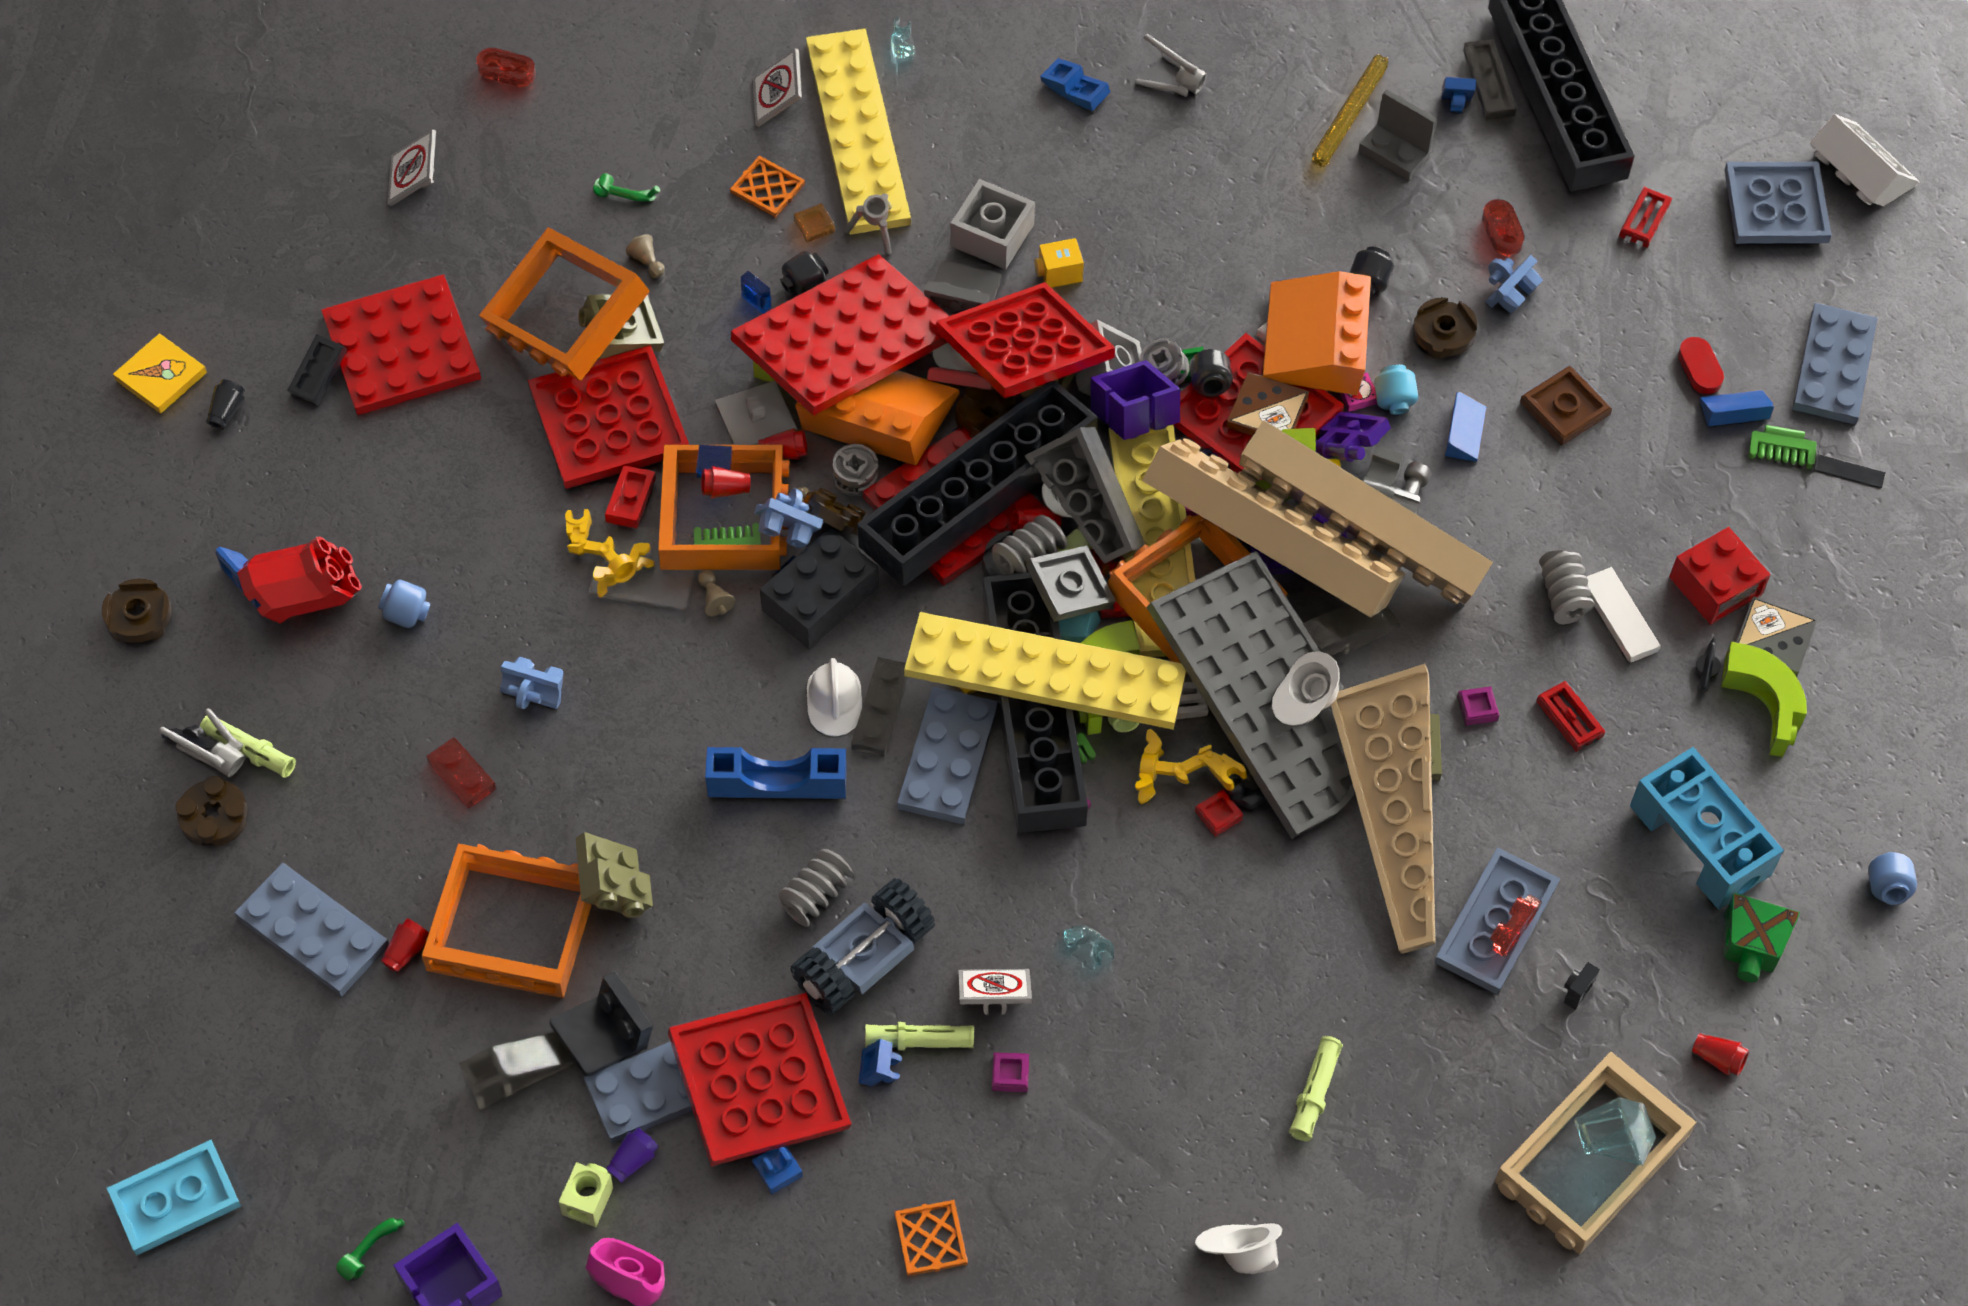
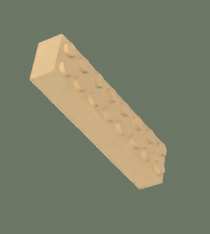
M1265 420L1262 421L1242 452L1239 465L1244 467L1242 472L1249 474L1258 482L1262 478L1272 485L1270 489L1281 493L1285 499L1290 496L1299 501V506L1311 511L1314 517L1318 513L1328 519V523L1335 525L1342 531L1341 534L1347 531L1355 536L1357 540L1367 544L1371 548L1370 552L1376 549L1384 554L1385 557L1394 560L1399 564L1398 569H1401L1403 566L1413 572L1412 578L1426 587L1432 584L1442 590L1440 595L1455 605L1459 602L1464 605L1466 604L1493 563Z
M1179 439L1159 447L1142 480L1143 482L1367 616L1372 617L1387 607L1405 575L1403 571L1398 569L1399 564L1385 556L1377 557L1369 552L1371 548L1367 544L1357 539L1350 541L1341 535L1342 531L1335 525L1324 522V524L1312 518L1313 513L1299 505L1291 506L1284 501L1285 497L1281 493L1270 488L1267 491L1256 485L1257 480L1244 472L1237 474L1227 468L1229 464L1222 458L1215 455L1209 457L1200 452L1201 447L1191 440Z

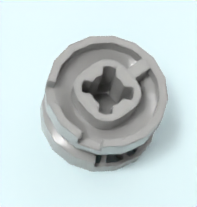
M1157 339L1145 346L1140 354L1139 362L1147 360L1169 380L1175 378L1176 382L1174 384L1177 386L1188 375V359L1176 342L1173 343L1169 339Z
M850 444L838 450L833 457V481L842 493L849 496L863 495V490L878 481V459L875 452L869 447L862 444Z

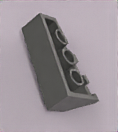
M1080 427L1025 455L1030 465H1034L1041 474V479L1048 489H1052L1059 498L1065 512L1071 515L1079 525L1080 532L1104 564L1120 562L1133 556L1142 546L1146 545L1095 427Z

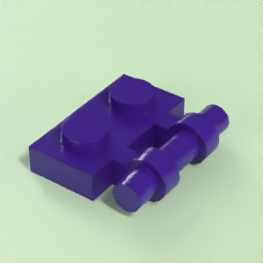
M1340 411L1320 429L1322 437L1316 441L1315 452L1324 458L1336 456L1341 461L1352 462L1355 459L1362 460L1365 457V449L1361 446L1372 447L1377 444L1391 429L1389 421L1385 417Z

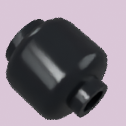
M1370 246L1356 254L1349 273L1371 276L1370 296H1372L1374 293L1386 290L1395 266L1387 251Z
M802 251L782 265L783 277L780 279V282L789 295L795 293L798 296L827 281L826 275L829 274V271L817 253L811 254L807 251Z
M1216 349L1202 350L1195 354L1190 361L1191 383L1198 394L1215 397L1225 393L1231 387L1233 381L1230 360L1224 352Z

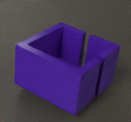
M1147 360L1090 378L1091 411L1105 424L1108 423L1109 427L1123 440L1134 439L1139 435L1148 433L1149 428L1162 430L1169 425L1180 422V388Z
M458 1222L393 1265L399 1281L417 1306H488L503 1296L498 1279Z

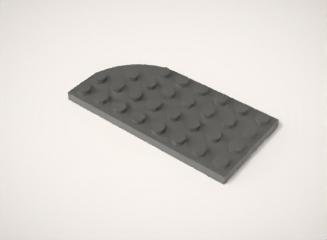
M1257 551L1152 601L1146 607L1291 839L1337 814L1349 802L1355 790L1331 705L1323 709L1313 720L1296 726L1283 724L1275 717L1272 710V698L1296 661L1307 653L1321 651ZM1339 681V691L1344 690V687Z

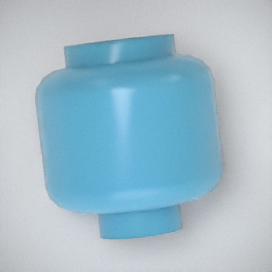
M1390 365L1380 370L1381 373L1374 379L1378 406L1382 409L1390 410L1392 415L1407 413L1409 407L1418 401L1415 374L1406 369L1404 365Z

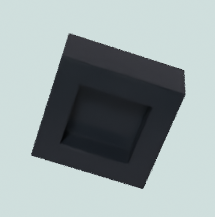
M1587 962L1581 972L1575 969L1564 985L1568 992L1563 1003L1576 1010L1594 985L1600 969Z

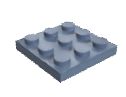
M1726 162L1724 172L1736 244L1829 243L1832 235L1819 162Z

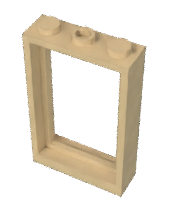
M1610 1052L1499 1168L1494 1182L1498 1184V1188L1504 1196L1510 1200L1518 1201L1525 1207L1527 1214L1533 1221L1540 1225L1544 1224L1553 1231L1561 1245L1567 1249L1575 1250L1580 1255L1685 1142L1697 1122L1614 1053ZM1606 1084L1665 1133L1666 1136L1581 1227L1519 1173L1591 1097Z

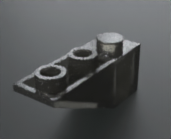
M555 1032L491 1047L460 1062L459 1065L464 1081L480 1110L576 1062Z

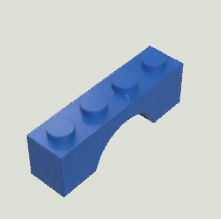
M707 747L705 779L708 797L846 799V749L811 748L805 755L796 759L770 761L756 758L748 754L742 747Z

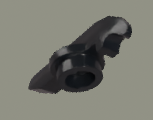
M1712 638L1708 644L1706 654L1701 655L1696 661L1697 673L1701 676L1700 690L1708 691L1710 678L1716 676L1721 669V663L1715 657V638Z
M197 725L186 727L183 730L178 728L168 729L205 750L213 749L220 742L213 740L210 735L206 736L204 730ZM161 734L162 738L173 741L165 735Z

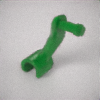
M607 173L602 174L600 179H596L593 185V192L599 197H607L611 194L633 201H653L656 198V194L660 192L658 186H654L652 190L642 191L613 186L614 178Z
M389 1218L374 1227L351 1254L348 1253L339 1260L336 1265L337 1272L347 1281L352 1280V1278L361 1277L365 1271V1266L360 1262V1259L380 1238L396 1232L398 1228H402L405 1224L404 1220Z

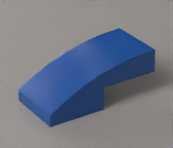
M1057 58L1040 76L1041 81L1053 91L1091 111L1110 93L1107 82L1084 75L1081 65Z

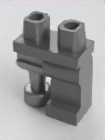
M1376 445L1363 482L1417 514L1420 501L1418 496L1419 489L1427 486L1432 475L1431 470L1422 463H1409L1404 472V479L1407 482L1403 490L1394 486L1401 471L1404 454Z

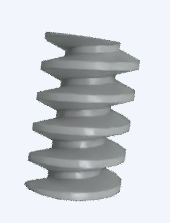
M1039 515L1033 522L1025 524L1023 529L1016 530L1013 536H1007L1003 543L995 544L992 548V556L997 568L1003 575L1014 574V572L1016 574L1027 573L1025 566L1030 558L1058 552L1057 547L1065 549L1068 543L1064 533L1055 521L1047 516Z
M1554 550L1543 554L1539 559V565L1542 567V576L1545 578V587L1548 590V598L1551 601L1554 620L1562 625L1571 624L1582 619L1587 612L1594 608L1595 603L1589 598L1591 596V589L1586 587L1588 585V578L1583 575L1585 567L1580 564L1582 556L1576 552Z
M821 849L817 853V859L810 860L807 868H803L798 872V878H793L789 882V888L784 887L779 892L783 908L796 922L804 927H808L810 921L806 914L808 913L815 918L818 917L820 914L815 904L817 903L819 906L826 908L829 903L824 895L827 894L832 898H836L838 892L834 885L843 889L846 888L848 885L843 875L855 878L852 868L840 855L828 849Z

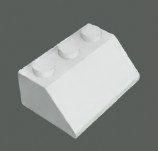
M1834 114L1810 142L1817 149L1814 153L1815 156L1826 165L1833 164L1838 169L1835 173L1837 177L1847 185L1853 183L1859 189L1856 194L1868 205L1875 203L1885 206L1919 183L1907 169L1861 126Z

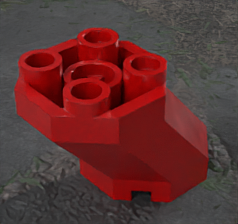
M316 537L307 544L255 555L246 561L237 572L243 593L247 599L252 601L255 598L261 604L257 608L258 612L263 617L280 624L292 616L343 605L362 588L351 565L353 563L351 554L346 548H337L335 544L326 541L322 537Z

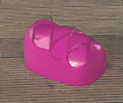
M603 1238L590 1249L585 1270L588 1271L592 1280L611 1293V1295L627 1299L635 1306H651L660 1298L665 1286L663 1262L657 1257L640 1248L613 1238Z

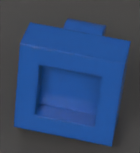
M1445 77L1442 85L1441 99H1451L1450 112L1462 113L1463 107H1465V100L1472 101L1476 88V79Z
M879 1039L862 1049L858 1083L871 1087L880 1081L892 1083L900 1078V1074L890 1070V1065H896L902 1061V1057L899 1054L892 1052V1042Z
M787 1146L767 1151L752 1160L755 1170L771 1195L803 1177L801 1168Z

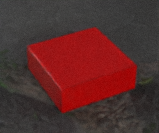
M1224 789L1195 806V813L1214 837L1242 821L1244 816Z

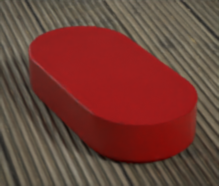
M1700 337L1686 338L1680 345L1678 358L1692 387L1702 394L1718 392L1724 381V372L1710 344Z

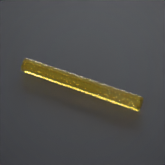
M1376 54L1314 150L1311 159L1314 165L1324 167L1333 156L1387 70L1389 59L1386 56L1383 57L1381 54Z

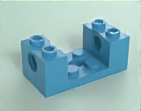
M1694 747L1639 780L1630 803L1631 809L1651 832L1668 822L1704 864L1696 884L1718 910L1730 902L1734 893L1742 895L1772 876L1784 851L1783 848ZM1704 812L1713 813L1718 817L1719 823L1708 824L1702 819L1701 814Z

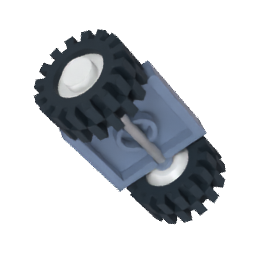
M893 878L871 897L874 909L864 902L790 966V972L793 973L792 977L798 982V987L807 993L808 999L811 998L813 1004L816 1007L819 1006L822 1012L833 1015L855 996L854 988L861 994H864L914 950L913 945L934 928L935 919L930 915L932 913L931 910L925 907V901L922 898L920 899L917 896L918 893L914 889L911 890L906 882L903 883L901 879Z

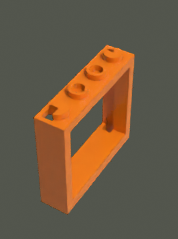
M548 227L483 309L479 317L487 325L485 330L498 341L504 338L519 353H523L526 350L529 352V356L543 366L549 363L551 368L563 377L568 374L581 382L650 290L636 273ZM558 256L617 287L566 354L508 322Z
M664 445L658 547L660 570H780L781 556H787V537H781L782 530H788L784 526L781 527L779 535L770 537V545H675L679 473H702L703 469H710L711 466L743 473H772V498L776 500L779 492L785 495L789 494V485L783 484V478H789V460H783L782 445Z
M1200 515L1187 516L1179 528L1174 531L1172 529L1166 530L1159 536L1155 544L1150 547L1147 544L1142 546L1128 562L1120 561L1117 567L1109 572L1111 577L1107 583L1116 602L1172 662L1177 663L1181 662L1146 608L1150 603L1131 582L1198 537L1225 566L1251 554L1234 535ZM1277 582V584L1279 585V587H1280V589L1282 590V592L1284 593V595L1287 596L1288 593H1287V592L1284 590V588Z
M458 843L422 953L426 971L564 998L592 905L581 901V893L557 969L448 948L445 945L469 870L580 892L578 863L566 865L556 863V861L548 857H538L535 859L522 856L520 853L512 850L500 852L490 850L481 844L474 847Z

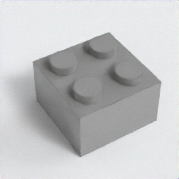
M979 179L950 223V246L1007 269L1034 226L1035 202Z

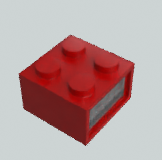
M1727 527L1679 554L1675 559L1669 577L1706 621L1712 625L1750 603L1753 596L1756 598L1762 596L1771 574L1733 530Z

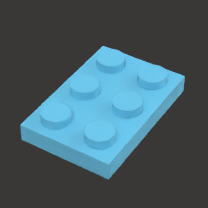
M212 1140L107 1188L136 1256L241 1207Z

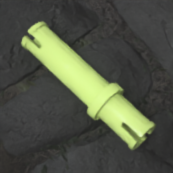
M206 715L200 724L205 734L212 736V739L218 740L224 745L228 742ZM220 720L232 736L243 744L240 752L250 758L252 764L258 767L263 765L280 774L283 778L288 777L293 772L296 765L295 758L273 748L271 742L265 739L258 740Z
M898 1022V1025L889 1026L866 1024L865 1048L877 1040L883 1039L892 1042V1047H897L898 1051H905V1047H958L973 1049L974 1025L914 1026L905 1025V1022Z
M1321 1037L1303 1093L1298 1095L1296 1101L1297 1112L1289 1130V1134H1292L1291 1136L1297 1140L1310 1141L1312 1139L1318 1116L1324 1112L1326 1105L1324 1102L1325 1094L1343 1044L1340 1043L1341 1041L1334 1037Z

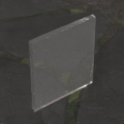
M609 523L603 543L611 536L614 541V551L618 555H630L634 544L649 543L650 551L645 556H640L653 560L655 566L650 568L643 566L628 581L624 583L617 582L615 585L607 587L608 592L601 598L685 613L688 608V601L697 570H660L658 552L659 529L638 526L636 529ZM676 532L675 545H694V535ZM599 555L596 566L608 567L609 563ZM593 578L588 588L589 596L598 597V581H595Z

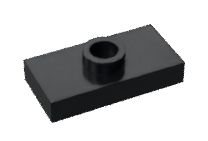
M316 334L287 391L296 397L319 406L347 349L343 345Z

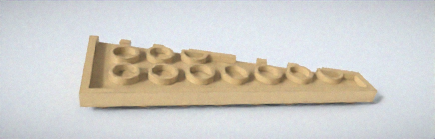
M1422 664L1340 690L1335 701L1331 704L1396 942L1401 954L1435 944L1429 672L1426 665Z

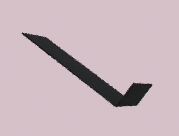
M1819 450L1814 470L1880 488L1883 486L1886 473L1819 455Z

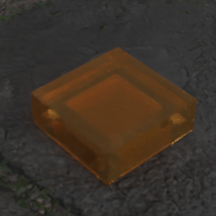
M822 203L794 213V221L807 243L835 232V225Z

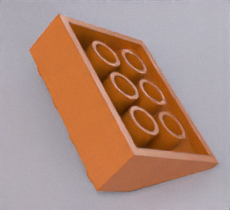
M1337 271L1271 282L1262 377L1286 384L1357 395L1366 366L1371 276Z
M897 370L815 416L808 412L799 402L796 403V409L802 429L847 444H862L869 447L875 453L916 466L960 392L959 389Z

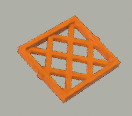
M759 155L730 188V193L776 218L805 185V180ZM761 165V173L751 174L757 166ZM766 167L772 169L773 171L766 172ZM779 175L780 182L769 184L768 176ZM783 176L790 179V181H784ZM764 177L765 184L754 186L753 179ZM745 180H749L750 187L739 188ZM796 185L790 193L786 192L785 186ZM781 187L783 194L771 195L770 188ZM766 189V197L756 198L755 191ZM744 192H751L752 197L745 194ZM784 199L778 207L774 208L773 200ZM769 201L770 207L762 202Z
M954 1200L929 1205L922 1204L919 1207L895 1211L907 1276L932 1271L940 1272L943 1269L968 1265ZM947 1209L941 1220L930 1213L931 1210ZM951 1213L955 1228L945 1223ZM922 1214L916 1224L905 1219L906 1215ZM926 1217L937 1224L931 1234L920 1228ZM902 1223L912 1229L906 1238ZM941 1227L952 1233L946 1244L935 1237ZM916 1232L927 1238L921 1248L910 1243ZM956 1237L958 1239L960 1252L950 1247L956 1239ZM931 1242L942 1248L936 1258L925 1252ZM907 1247L917 1253L911 1263ZM947 1251L957 1257L956 1261L940 1262ZM921 1256L932 1262L931 1266L915 1267Z

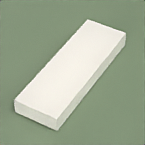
M1611 567L1587 576L1588 585L1586 587L1591 589V596L1589 598L1594 601V607L1628 662L1631 663L1659 652L1661 645L1613 568Z

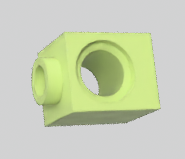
M576 1162L559 1200L562 1215L596 1227L613 1190L611 1175L608 1174V1171L597 1164L589 1163L585 1166ZM585 1187L597 1189L591 1196L584 1197L579 1195V1192Z

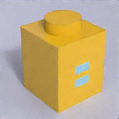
M1076 238L1039 245V258L1034 259L1036 274L1038 277H1043L1044 282L1051 288L1083 282L1084 261Z

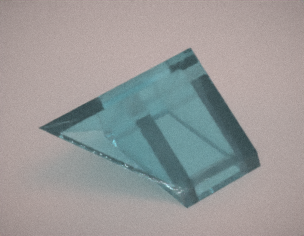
M1620 1097L1578 1116L1574 1120L1585 1154L1594 1153L1643 1166L1656 1139L1645 1104Z

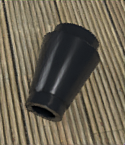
M222 379L219 385H215L206 423L213 428L224 430L225 426L244 402L245 397L243 395L245 389L238 383L227 379Z

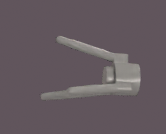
M1149 34L1144 35L1146 41L1163 52L1162 57L1179 68L1175 79L1179 86L1136 79L1135 84L1176 92L1184 97L1188 95L1189 91L1197 94L1205 82L1207 73L1184 60Z
M883 193L882 195L876 194L867 197L864 205L856 207V213L846 225L844 233L848 234L861 216H864L869 224L879 225L885 253L890 255L891 245L886 220L892 205L888 200V195Z
M210 708L205 709V714L228 742L225 745L219 742L211 752L206 751L165 727L159 728L161 734L177 743L176 748L216 768L228 778L239 770L246 756L240 752L243 744L232 736Z

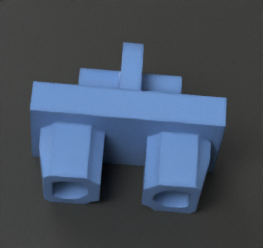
M1530 255L1513 271L1511 267L1514 265V262L1510 258H1507L1505 261L1494 259L1488 266V271L1491 275L1488 281L1493 285L1497 282L1501 283V285L1485 302L1491 308L1499 303L1510 313L1516 310L1526 298L1514 286L1518 284L1529 295L1543 281L1532 268L1537 260Z
M792 489L788 495L779 492L776 500L769 498L764 505L757 504L754 514L760 516V533L775 537L780 534L782 526L789 528L786 542L796 548H803L808 545L812 533L821 529L823 519L807 513L809 505L802 502L803 495L798 489Z
M518 657L514 663L504 661L501 666L502 682L500 692L515 696L517 708L526 709L530 701L554 709L559 707L563 684L562 669L551 666L545 672L534 669V664L531 660L523 657Z

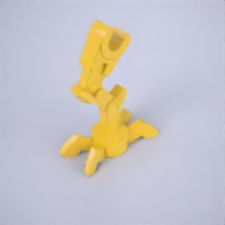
M584 509L583 517L578 520L573 519L571 510H567L565 513L566 532L568 540H571L572 543L567 545L568 552L578 556H582L585 553L601 555L609 563L608 567L596 566L593 571V579L598 581L597 594L599 598L608 592L607 587L613 586L617 582L624 583L628 581L643 566L646 568L655 566L653 560L640 556H645L650 551L649 543L634 544L630 555H618L614 551L615 546L611 536L604 543L587 540L592 524L588 509Z
M1148 729L1146 742L1149 744L1144 748L1140 762V780L1136 781L1135 789L1139 791L1138 802L1142 805L1156 794L1153 781L1156 780L1157 774L1175 776L1179 782L1188 784L1187 774L1206 766L1221 782L1223 787L1230 791L1234 789V783L1228 777L1232 774H1237L1245 779L1247 774L1245 767L1241 763H1238L1226 754L1219 755L1212 752V745L1200 748L1197 755L1182 763L1159 761V758L1164 755V751L1161 749L1162 742L1152 729Z

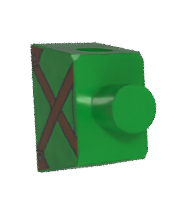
M1733 894L1726 909L1724 957L1729 961L1739 963L1737 973L1739 979L1746 982H1757L1760 970L1774 971L1799 918V911L1740 894Z

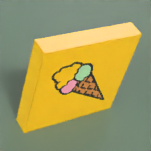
M159 333L113 373L115 381L161 414L201 379L207 371L204 365Z

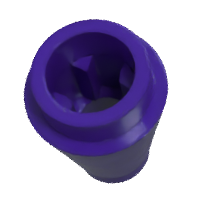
M637 1127L633 1133H627L606 1170L622 1183L656 1156L654 1152L659 1148V1145Z

